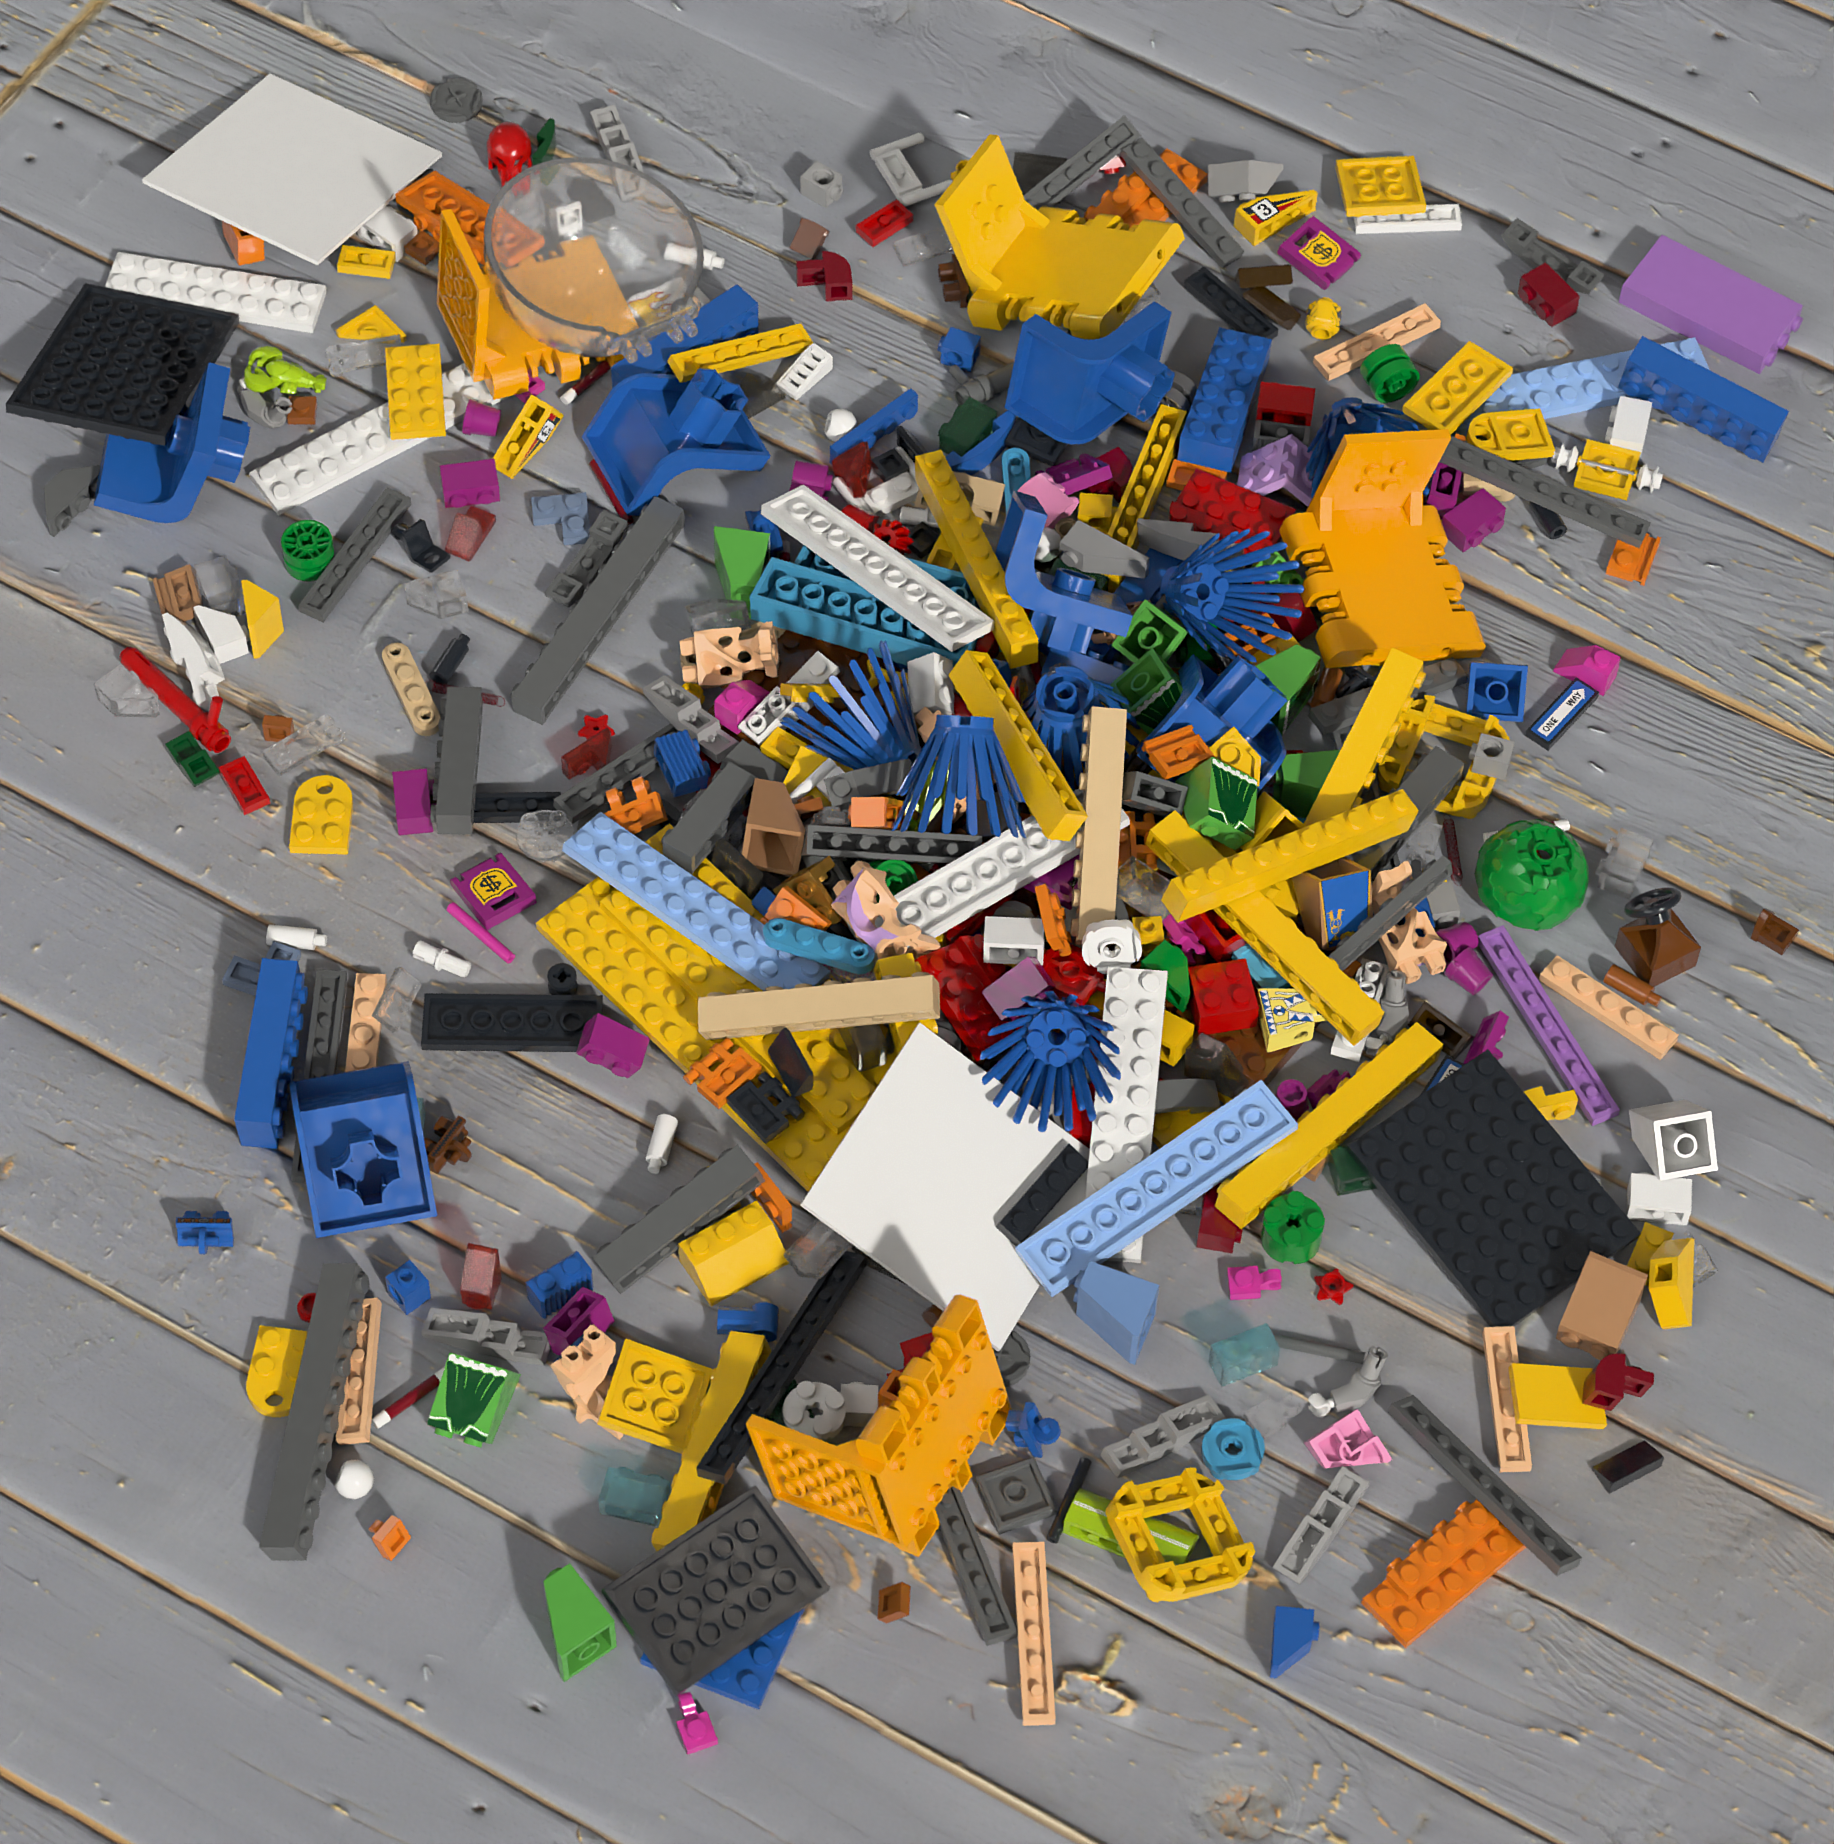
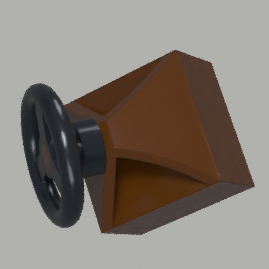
M1676 888L1654 889L1631 899L1625 905L1624 912L1627 916L1638 919L1619 928L1615 948L1636 976L1654 987L1695 967L1701 950V946L1672 910V907L1678 904L1682 897L1681 892ZM1640 904L1644 905L1640 909H1634Z

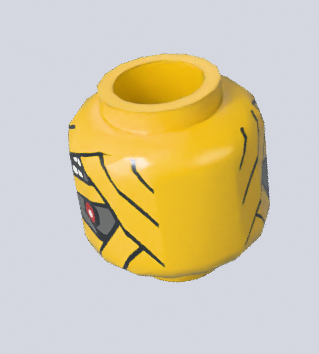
M1326 297L1319 298L1310 303L1307 308L1305 322L1307 331L1313 337L1321 340L1329 339L1337 334L1341 325V307L1333 302L1332 299Z

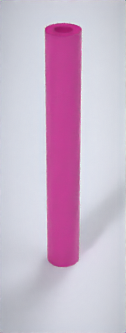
M455 902L448 905L446 911L507 964L514 960V953Z

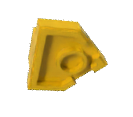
M1233 726L1209 749L1214 754V758L1257 780V787H1259L1261 757Z

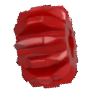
M883 519L882 525L878 523L873 524L875 531L872 534L900 554H911V550L907 548V545L914 542L912 538L908 537L911 531L907 527H903L901 522Z

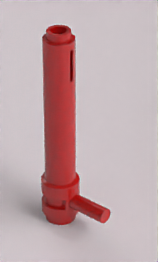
M129 646L122 650L119 656L121 664L175 714L207 750L220 753L229 746L231 742L229 731L218 721L223 704L221 697L213 696L209 712H204L139 649Z

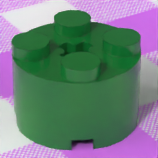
M1292 1191L1289 1194L1281 1195L1272 1200L1265 1209L1261 1229L1262 1246L1266 1253L1281 1263L1288 1261L1294 1262V1264H1302L1312 1259L1319 1250L1324 1230L1325 1217L1321 1208L1315 1201L1299 1191Z

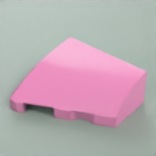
M1046 472L1034 476L1018 489V492L1037 498L1048 515L1044 527L1054 529L1061 518L1070 517L1079 504L1077 497L1069 498L1064 493L1065 488L1061 484H1056L1053 478Z
M1358 1409L1353 1410L1304 1442L1310 1453L1324 1469L1388 1463L1392 1460L1377 1435H1373Z

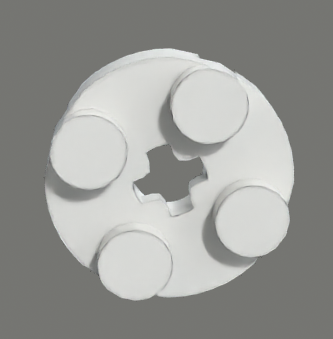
M1112 919L1091 923L1087 926L1086 933L1082 938V956L1085 963L1089 967L1090 963L1093 967L1097 968V972L1107 974L1108 967L1131 968V964L1136 959L1138 962L1142 954L1141 937L1134 928L1133 923L1126 919ZM1108 944H1117L1113 951H1109V948L1105 947Z
M802 1381L797 1385V1388L788 1394L784 1401L783 1419L786 1426L814 1438L825 1440L831 1437L832 1439L840 1433L845 1423L846 1409L844 1397L827 1384ZM816 1407L823 1414L821 1416L816 1415L813 1419L809 1417L807 1410Z

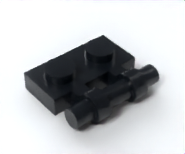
M765 1071L758 1077V1081L762 1086L757 1088L751 1081L747 1082L727 1097V1104L767 1144L789 1127V1121L784 1117L785 1115L791 1114L796 1121H799L804 1117L805 1112L799 1106L800 1102L793 1095L789 1096L783 1090V1084L776 1077L772 1078ZM773 1096L779 1104L774 1106L767 1098Z

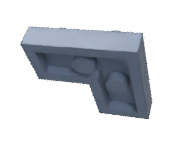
M586 492L531 497L534 526L562 523L564 546L586 543L590 537Z
M273 941L265 958L299 962L301 950ZM234 955L222 979L223 985L256 996L261 964Z

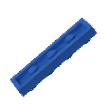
M910 388L830 446V464L836 469H839L844 464H849L862 451L873 447L880 438L886 434H891L898 425L905 420L912 419L918 412V394Z

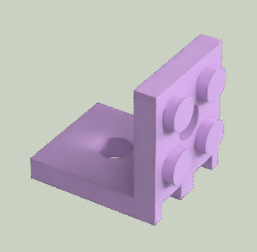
M1292 434L1242 456L1237 485L1262 496L1284 487L1308 507L1312 500L1311 492L1314 476L1309 479V473H1306V465L1313 451L1307 453L1308 447ZM1325 462V466H1324L1322 478H1323V476H1324V474H1325V472H1326V470H1327V463H1326V462Z

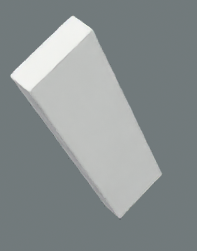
M1459 204L1426 205V213L1353 216L1356 234L1461 230L1462 227Z

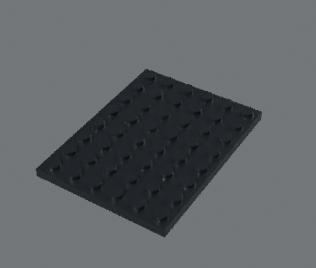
M85 283L6 402V413L165 446L170 438L176 415L183 416L208 362L215 364L239 325V314Z
M1488 1049L1350 1143L1346 1149L1490 1327H1515L1578 1282L1590 1251L1610 1259L1637 1240L1641 1235L1639 1230Z

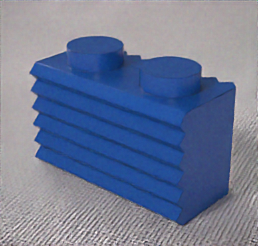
M686 729L668 734L667 736L663 735L661 738L657 737L654 744V756L673 793V797L706 789L708 778L711 777L708 762L706 760L702 761L699 756L700 746L697 739H691Z
M578 1251L525 1282L528 1300L544 1319L547 1318V1315L552 1316V1312L557 1313V1309H562L582 1287L592 1291L594 1287L592 1269Z

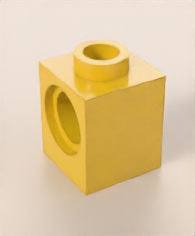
M1080 493L1078 520L1091 527L1095 526L1109 531L1118 507L1112 506L1113 495Z
M1162 916L1132 917V923L1141 937L1142 954L1138 961H1142L1164 941Z

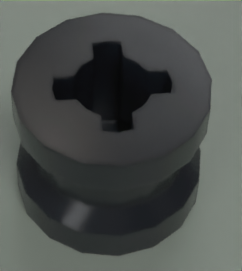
M558 963L549 969L547 979L551 995H575L577 993V974L573 966L567 963Z

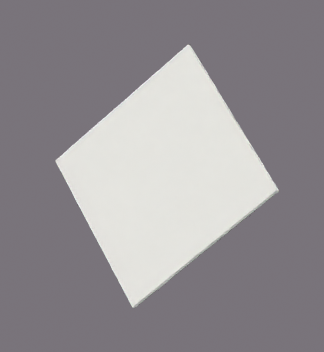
M270 73L145 176L142 182L300 258L319 265L393 200L397 192L409 186L442 157V152Z
M919 1023L800 1206L942 1311L946 1309L952 1298L958 1294L978 1300L992 1348L999 1351L1041 1283L1015 1251L1016 1246L995 1226L1065 1146L1070 1143L1088 1162L1090 1149L1049 1118L1047 1130L1039 1132L1040 1112L1029 1103L1021 1123H1014L1012 1119L1021 1098L1010 1091L998 1108L995 1107L993 1100L1003 1087V1084L993 1078L989 1083L983 1085L982 1077L987 1073L923 1024ZM1088 1168L1028 1238L1085 1200Z

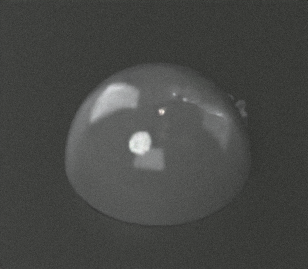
M571 157L550 160L534 165L510 179L496 194L489 207L484 227L483 252L486 271L493 292L504 311L531 338L551 349L574 356L609 357L622 354L631 364L638 360V354L635 349L641 352L643 357L653 354L649 342L664 332L676 344L684 340V334L679 326L689 337H694L698 334V328L693 319L698 317L701 303L694 293L703 270V243L697 224L689 210L662 183L633 167L618 162L590 157Z

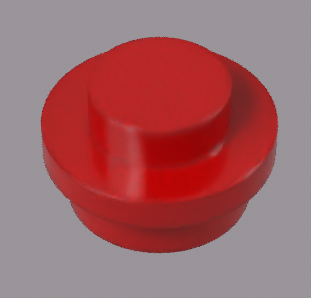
M316 1293L305 1294L297 1304L299 1317L310 1323Z

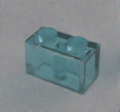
M1265 1323L1211 1344L1208 1362L1221 1387L1277 1366L1280 1347L1268 1324Z
M608 1467L598 1499L599 1513L658 1527L662 1518V1506L666 1500L668 1501L670 1496V1481L657 1474H649L647 1476L635 1473L627 1467Z

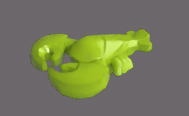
M263 346L253 350L248 357V366L244 370V383L253 392L265 393L277 387L281 389V393L295 394L297 387L313 388L315 393H321V390L326 388L327 378L325 375L319 374L314 377L308 371L303 370V366H299V364L284 361L282 352L276 347ZM257 361V367L254 370L255 374H253L251 366ZM258 367H266L267 374Z

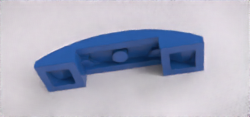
M1007 410L993 421V433L962 457L954 451L945 456L952 471L972 476L993 462L1006 448L1005 440L1016 422V415Z

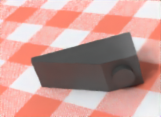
M910 759L852 770L824 779L834 813L847 810L851 805V797H888L897 794L912 768Z

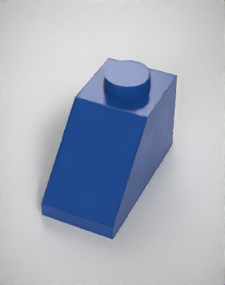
M1276 1606L1273 1619L1270 1678H1278L1310 1652L1312 1640L1318 1641L1320 1622L1314 1621V1609Z

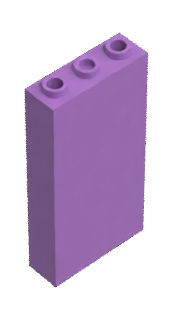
M1664 235L1660 236L1624 282L1619 298V303L1687 338L1695 337L1699 344L1758 374L1762 372L1765 366L1770 367L1777 356V350L1785 348L1790 338L1789 334L1792 331L1797 332L1803 321V318L1800 317L1803 305Z

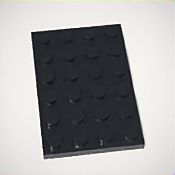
M755 1485L602 1589L601 1593L677 1697L820 1598L831 1588Z

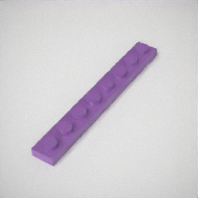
M1504 925L1478 935L1479 947L1568 1089L1575 1090L1578 1098L1577 1103L1591 1126L1618 1116L1619 1107Z

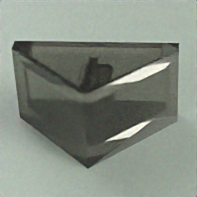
M747 373L739 383L748 398L747 403L743 407V411L748 419L786 398L784 392L770 377Z

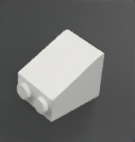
M1686 1099L1629 1109L1632 1139L1658 1180L1718 1170L1710 1110Z

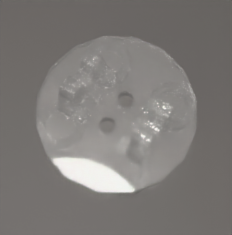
M541 810L526 813L521 817V823L517 827L516 840L519 849L527 857L540 863H545V861L556 862L557 859L566 854L562 851L563 843L574 835V829L563 811Z

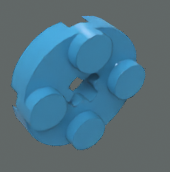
M1236 1418L1223 1419L1212 1425L1211 1430L1203 1438L1201 1448L1202 1459L1212 1476L1217 1479L1242 1480L1256 1474L1260 1469L1265 1451L1264 1440L1260 1432L1255 1427L1252 1429L1246 1425L1245 1421ZM1229 1444H1234L1235 1448H1241L1242 1451H1239L1237 1455H1231L1225 1450L1228 1449Z

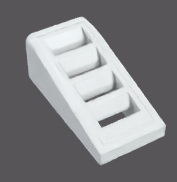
M812 343L777 381L776 387L797 401L833 369V357L821 347ZM798 374H802L804 377H806V379L802 378ZM793 380L799 384V387L797 388L790 381Z

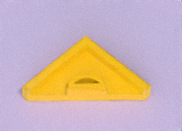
M374 305L336 329V335L339 338L403 343L407 341L406 334L377 305Z

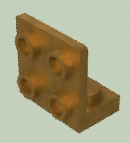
M830 856L793 874L773 889L777 896L782 887L788 886L832 922L830 926L843 919L832 908L833 900L821 883L829 877L826 872L836 866Z

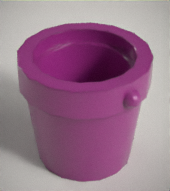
M469 399L464 416L462 434L496 437L501 410L479 403L477 400Z
M1460 922L1448 928L1435 931L1447 943L1443 953L1447 967L1463 950L1468 947L1474 949L1479 943L1476 931L1467 922Z
M1471 947L1463 950L1448 965L1444 972V975L1449 980H1453L1471 995L1481 991L1493 976Z
M1290 1079L1281 1082L1274 1096L1297 1122L1304 1112L1309 1111L1306 1087L1298 1080Z

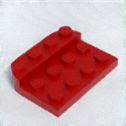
M1196 468L1177 500L1171 502L1169 521L1193 523V529L1196 532L1220 533L1219 541L1232 532L1238 531L1240 533L1250 529L1246 536L1234 543H1241L1264 531L1270 532L1268 537L1245 548L1244 552L1246 554L1280 543L1282 537L1279 530L1287 517L1296 514V509Z
M976 934L974 937L961 936L954 943L914 960L920 963L922 972L933 975L939 982L940 1009L977 1062L981 1060L980 1055L982 1051L1021 1028L1018 1027L994 1036L988 1035L992 1028L1012 1020L1001 1021L981 992L1008 972L1004 964L984 963V936Z

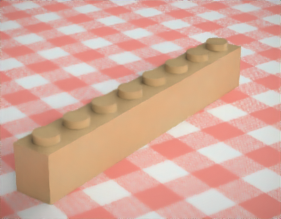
M1092 706L1088 715H1083L1082 732H1087L1086 744L1082 743L1080 760L1085 761V773L1080 772L1079 790H1084L1083 802H1080L1088 817L1081 825V831L1076 832L1075 848L1080 849V859L1075 860L1073 872L1074 878H1078V889H1073L1072 907H1077L1076 919L1072 918L1070 924V936H1075L1074 945H1082V938L1089 924L1104 920H1115L1127 709Z
M927 972L913 973L912 977L901 978L898 975H886L882 977V980L871 981L869 978H856L853 980V983L842 984L840 981H826L822 986L802 983L795 985V988L791 989L771 986L767 987L765 991L754 992L751 989H741L736 991V994L726 995L723 992H711L707 994V997H698V1032L706 1040L778 1034L786 1027L790 1032L940 1018L939 982L933 975Z

